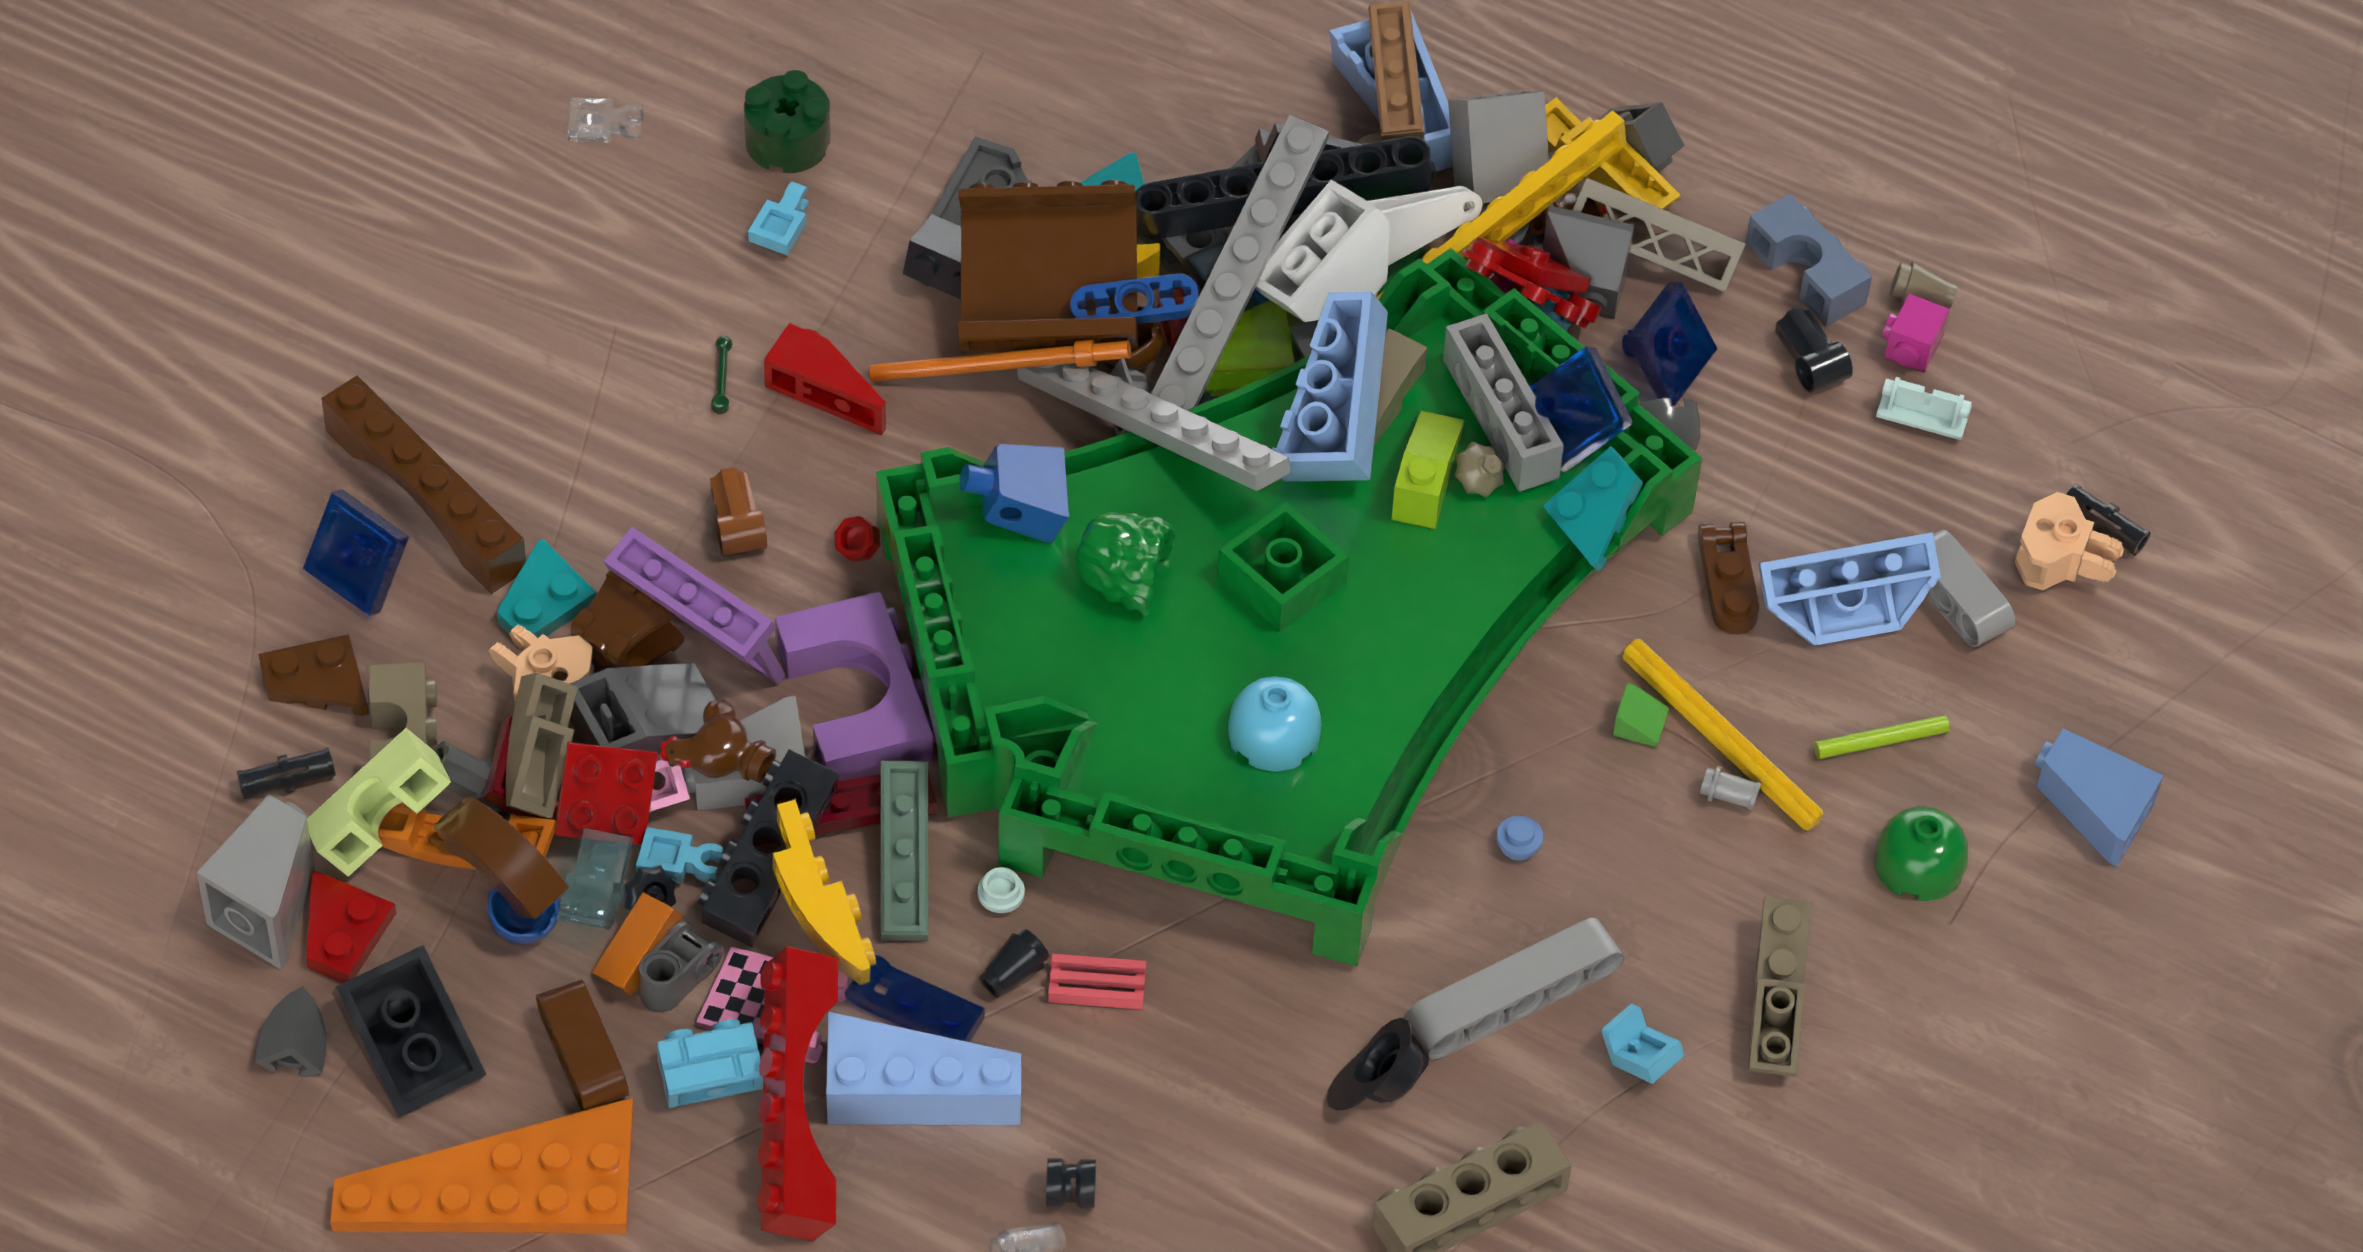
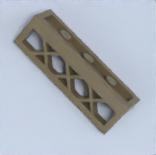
M1584 177L1579 182L1575 191L1578 195L1571 209L1572 211L1581 213L1588 197L1604 204L1610 220L1623 222L1632 217L1643 220L1650 237L1632 244L1630 253L1724 292L1726 291L1745 243L1587 177ZM1611 207L1627 214L1615 218ZM1651 224L1661 227L1665 231L1655 235ZM1675 233L1683 237L1689 254L1675 260H1670L1663 256L1657 240ZM1690 240L1706 247L1694 251ZM1652 243L1656 253L1641 247ZM1712 250L1729 256L1719 280L1703 273L1697 258L1698 256ZM1692 259L1696 270L1681 263Z

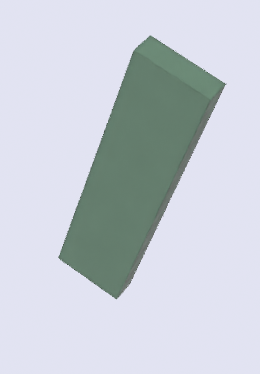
M881 761V941H928V761Z

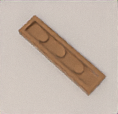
M1410 0L1368 5L1381 139L1384 141L1415 136L1425 141Z

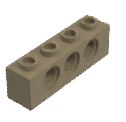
M1541 1121L1527 1128L1517 1127L1508 1132L1501 1141L1485 1149L1483 1147L1474 1148L1467 1152L1460 1161L1444 1169L1442 1167L1433 1168L1426 1172L1418 1182L1403 1189L1393 1188L1384 1193L1375 1202L1372 1228L1389 1252H1443L1566 1191L1572 1165ZM1511 1169L1517 1171L1519 1174L1510 1175L1504 1173L1502 1170ZM1462 1190H1473V1191L1477 1192L1478 1194H1476V1195H1467V1194L1462 1193L1461 1191H1462ZM1430 1210L1435 1212L1436 1215L1427 1216L1419 1211Z

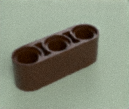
M581 979L537 994L536 1003L541 1020L582 1111L589 1110L629 1096L624 1071L584 981Z

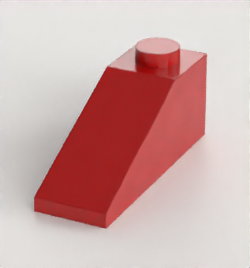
M788 323L764 358L765 387L882 435L886 430V402L828 338L821 336L814 330L803 329Z

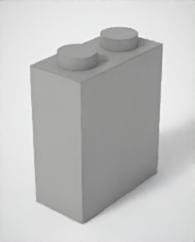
M1521 90L1448 99L1454 187L1464 186L1478 194L1482 199L1481 211H1486L1488 205L1499 196L1504 197L1518 186L1520 180L1528 172L1537 171L1549 161L1544 92Z

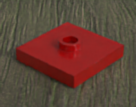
M1477 237L1476 242L1505 256L1500 267L1538 286L1578 294L1586 293L1591 281L1590 278L1550 259V254L1539 248Z

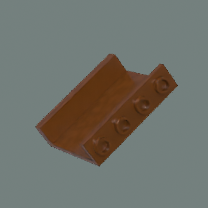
M1107 180L1100 185L1083 186L1080 182L1063 181L1058 183L1057 186L1039 187L1032 182H1020L1014 184L1013 187L995 188L991 184L977 183L969 186V188L958 189L961 207V321H958V340L961 353L1010 352L1074 346L1075 341L1094 339L1095 343L1129 341L1131 349H1138V324L1136 323V317L1073 319L1070 306L1073 294L1083 286L1137 279V199L1135 184H1126V182L1121 180ZM1137 292L1127 294L1122 301L1123 307L1130 312H1138ZM1115 295L1108 296L1111 314H1117L1114 301ZM1089 299L1086 300V307L1081 309L1086 310L1087 316L1096 315V308L1102 306H1096L1095 300Z

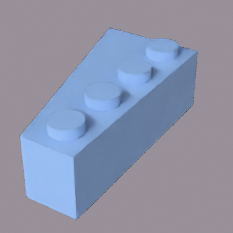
M1372 291L1328 293L1310 343L1312 348L1305 369L1300 370L1295 384L1298 390L1291 409L1286 410L1280 425L1283 429L1277 448L1272 447V450L1289 457L1290 474L1282 478L1283 481L1370 480L1388 315L1387 310Z

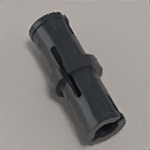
M2077 484L2067 492L2066 495L2075 497L2085 519L2094 522L2093 531L2108 535L2110 538L2114 537L2116 540L2118 539L2119 542H2122V546L2135 556L2144 548L2151 532L2143 529L2119 513L2120 508L2113 503L2105 504ZM2095 510L2106 519L2121 527V529L2114 528L2090 511Z
M328 747L317 752L288 758L286 754L277 756L276 762L237 771L244 799L285 788L287 793L294 791L295 785L328 776H336ZM300 767H307L306 771L271 780L265 779L266 776Z

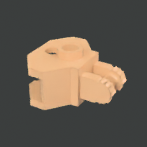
M2056 492L2033 504L2020 539L2021 546L2015 559V565L2025 585L2042 591L2064 580L2075 582L2077 575L2092 580L2097 579L2098 581L2109 582L2116 573L2112 561H2117L2119 557H2122L2124 551L2122 542L2114 539V537L2110 538L2108 535L2093 531L2094 522L2085 519L2075 497Z
M518 624L509 634L514 644L519 649H522L523 652L517 656L510 649L506 648L505 645L498 642L488 651L495 663L512 677L514 702H516L521 676L539 673L566 683H572L595 672L594 665L591 663L593 647L579 635L549 639L542 634L537 638L529 630L527 631L525 627Z

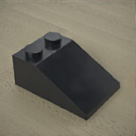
M424 945L336 986L333 990L332 995L352 1036L398 1117L487 1075Z

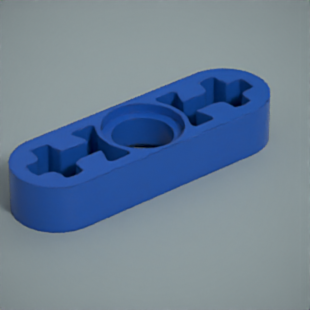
M1171 274L1083 286L1073 294L1070 306L1073 319L1136 317V323L1143 324L1182 319L1190 316L1192 310L1197 305L1199 294L1198 287L1191 277L1184 274ZM1182 288L1183 293L1187 295L1184 297V304L1175 305L1173 298L1166 297L1173 296V289ZM1159 289V296L1163 299H1160L1161 308L1155 309L1153 290ZM1131 292H1140L1146 296L1148 302L1141 311L1130 312L1122 305L1124 297ZM1115 295L1114 301L1117 314H1111L1108 296ZM1094 299L1096 306H1102L1096 308V315L1087 316L1086 310L1081 309L1086 307V300Z

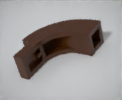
M466 796L458 805L442 816L433 827L436 832L429 839L442 853L459 856L475 867L499 891L519 916L536 919L569 888L550 863L518 830L477 799Z

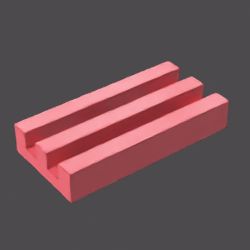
M1052 954L1048 1003L1143 1010L1147 961ZM1059 983H1061V984H1074V985H1087L1089 989H1087V988H1074V987H1061V986H1059ZM1106 988L1135 989V992L1106 990Z

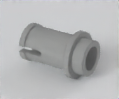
M1717 766L1716 770L1707 767L1699 794L1708 796L1707 801L1712 802L1713 798L1753 811L1761 782H1754L1721 772L1722 767Z

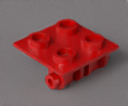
M567 742L559 801H556L552 819H556L554 835L642 845L646 828L648 827L658 752Z

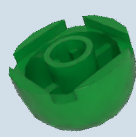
M1918 806L1908 808L1890 818L1881 831L1876 842L1874 867L1879 879L1892 892L1902 896L1904 891L1911 895H1918L1917 901L1927 902L1941 899L1956 890L1962 881L1968 862V841L1960 825L1949 814L1933 807Z

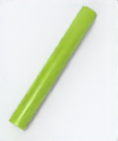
M1940 715L1815 741L1814 751L1817 759H1824L1948 733L1950 731L1949 720L1946 715Z

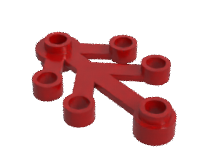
M1474 240L1468 250L1464 248L1461 253L1469 258L1465 265L1467 268L1499 285L1502 279L1506 277L1513 282L1509 289L1510 291L1515 288L1529 301H1534L1542 306L1546 300L1555 303L1553 312L1584 329H1587L1590 322L1595 323L1602 309L1598 305L1572 292L1566 301L1500 267L1505 256Z

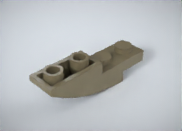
M1764 897L1759 947L1755 965L1748 1071L1794 1077L1797 1075L1812 902Z

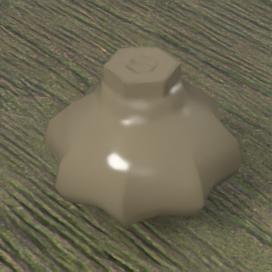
M1471 442L1465 451L1456 454L1457 469L1454 477L1462 483L1467 494L1478 493L1487 498L1495 488L1504 484L1503 471L1505 462L1498 456L1494 446H1483L1476 442Z

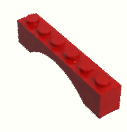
M786 946L764 965L760 978L761 987L764 989V1009L760 1018V1030L764 1033V1052L759 1063V1073L763 1077V1097L758 1110L759 1120L762 1122V1142L758 1150V1164L762 1167V1186L757 1197V1208L761 1212V1231L814 1241L836 1225V1177L824 1161L811 1133L804 1105L803 1074L805 1057L812 1035L824 1015L838 1002V958Z

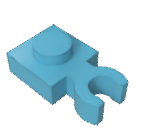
M647 827L636 863V870L637 868L649 869L662 865L666 874L676 879L677 883L683 884L685 873H692L698 880L705 883L709 879L717 882V867L707 866L704 863L707 861L720 862L723 855V847L714 843H705L699 847H693V835Z

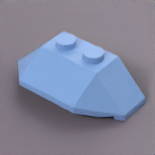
M1933 532L1758 563L1766 609L1812 646L1901 630L1919 607L1929 590L1934 587L1941 577Z

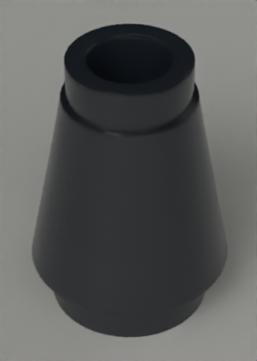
M1023 929L1018 935L1012 933L985 968V971L979 976V980L993 996L998 998L1003 992H1007L1044 969L1043 962L1050 957L1049 952L1044 944L1029 930Z

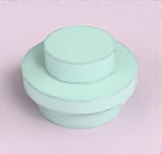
M1002 867L992 869L979 882L978 899L989 911L1008 913L1018 908L1024 900L1025 887L1023 881L1011 869Z

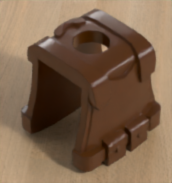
M612 571L606 574V580L593 601L586 609L584 608L577 614L571 625L572 636L579 635L592 645L591 662L603 670L618 667L649 666L670 651L675 652L684 643V636L671 623L677 615Z

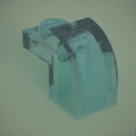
M584 828L574 874L567 872L565 883L569 888L562 894L557 919L607 930L612 928L619 914L625 893L623 883L633 838Z

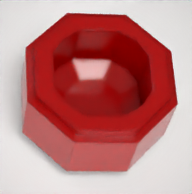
M862 516L844 518L834 532L835 549L853 562L870 560L881 546L880 529Z

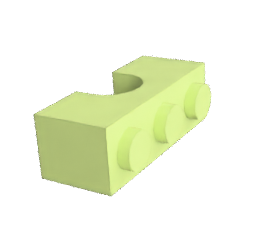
M405 728L307 818L311 840L320 855L349 877L382 846L378 836V829L382 819L390 809L399 803H404L415 813H418L451 783V780L437 753L410 730Z

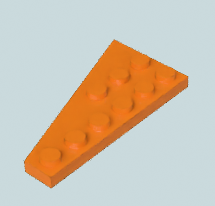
M633 1098L334 1179L330 1221L332 1232L627 1234L634 1113Z

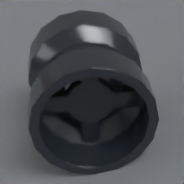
M1047 1158L1046 1207H1061L1064 1203H1076L1079 1208H1095L1096 1160L1081 1159L1077 1164H1067L1062 1158ZM1071 1178L1076 1179V1188H1071Z

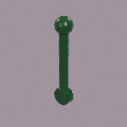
M720 336L715 342V347L719 351L717 394L713 397L711 406L716 414H724L729 410V399L725 396L728 351L731 350L733 344L728 336Z

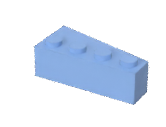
M1411 11L1425 142L1430 148V161L1434 162L1436 171L1453 167L1449 106ZM1369 19L1329 30L1333 64L1380 122Z
M828 1012L827 1124L1021 1125V1053Z

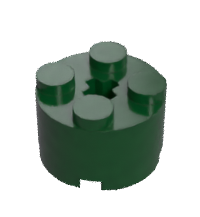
M791 70L784 75L767 78L755 86H751L745 92V145L748 154L758 165L769 169V165L783 168V173H798L808 170L822 161L826 155V149L830 144L831 137L830 102L825 91L817 83L808 79L806 73L800 70Z

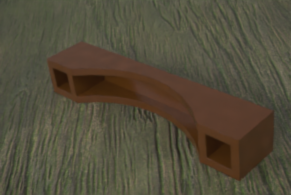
M358 375L321 398L326 431L353 458L364 460L376 466L397 482L437 526L462 566L490 594H493L518 576L526 562L524 538Z

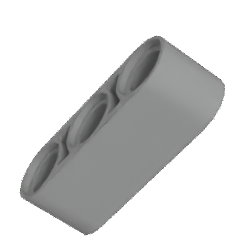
M1943 529L1933 533L1941 577L1934 587L1929 590L1926 597L1958 635L1971 647H1977L2012 629L2015 626V615L2004 595L1948 531Z

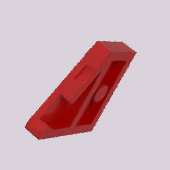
M315 870L311 875L306 955L308 968L342 983L356 977L396 915L395 903Z

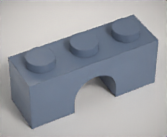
M1788 194L1750 215L1745 244L1771 270L1791 262L1801 263L1809 267V269L1804 271L1799 299L1825 326L1866 305L1872 279L1868 269L1863 263L1856 261L1842 247L1839 239L1834 234L1829 233L1815 219L1808 207L1802 206L1791 194Z

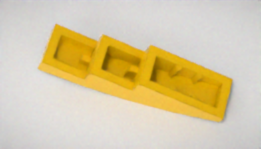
M1557 97L1545 105L1548 151L1555 152L1561 146L1571 144L1593 122L1590 117L1581 122ZM1627 141L1622 149L1586 176L1589 179L1664 210L1678 201L1681 196Z

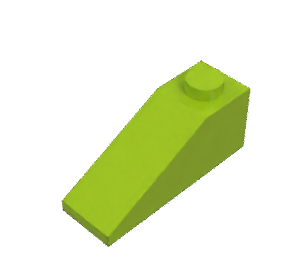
M1425 411L1420 412L1405 449L1394 487L1391 520L1436 529L1465 420Z

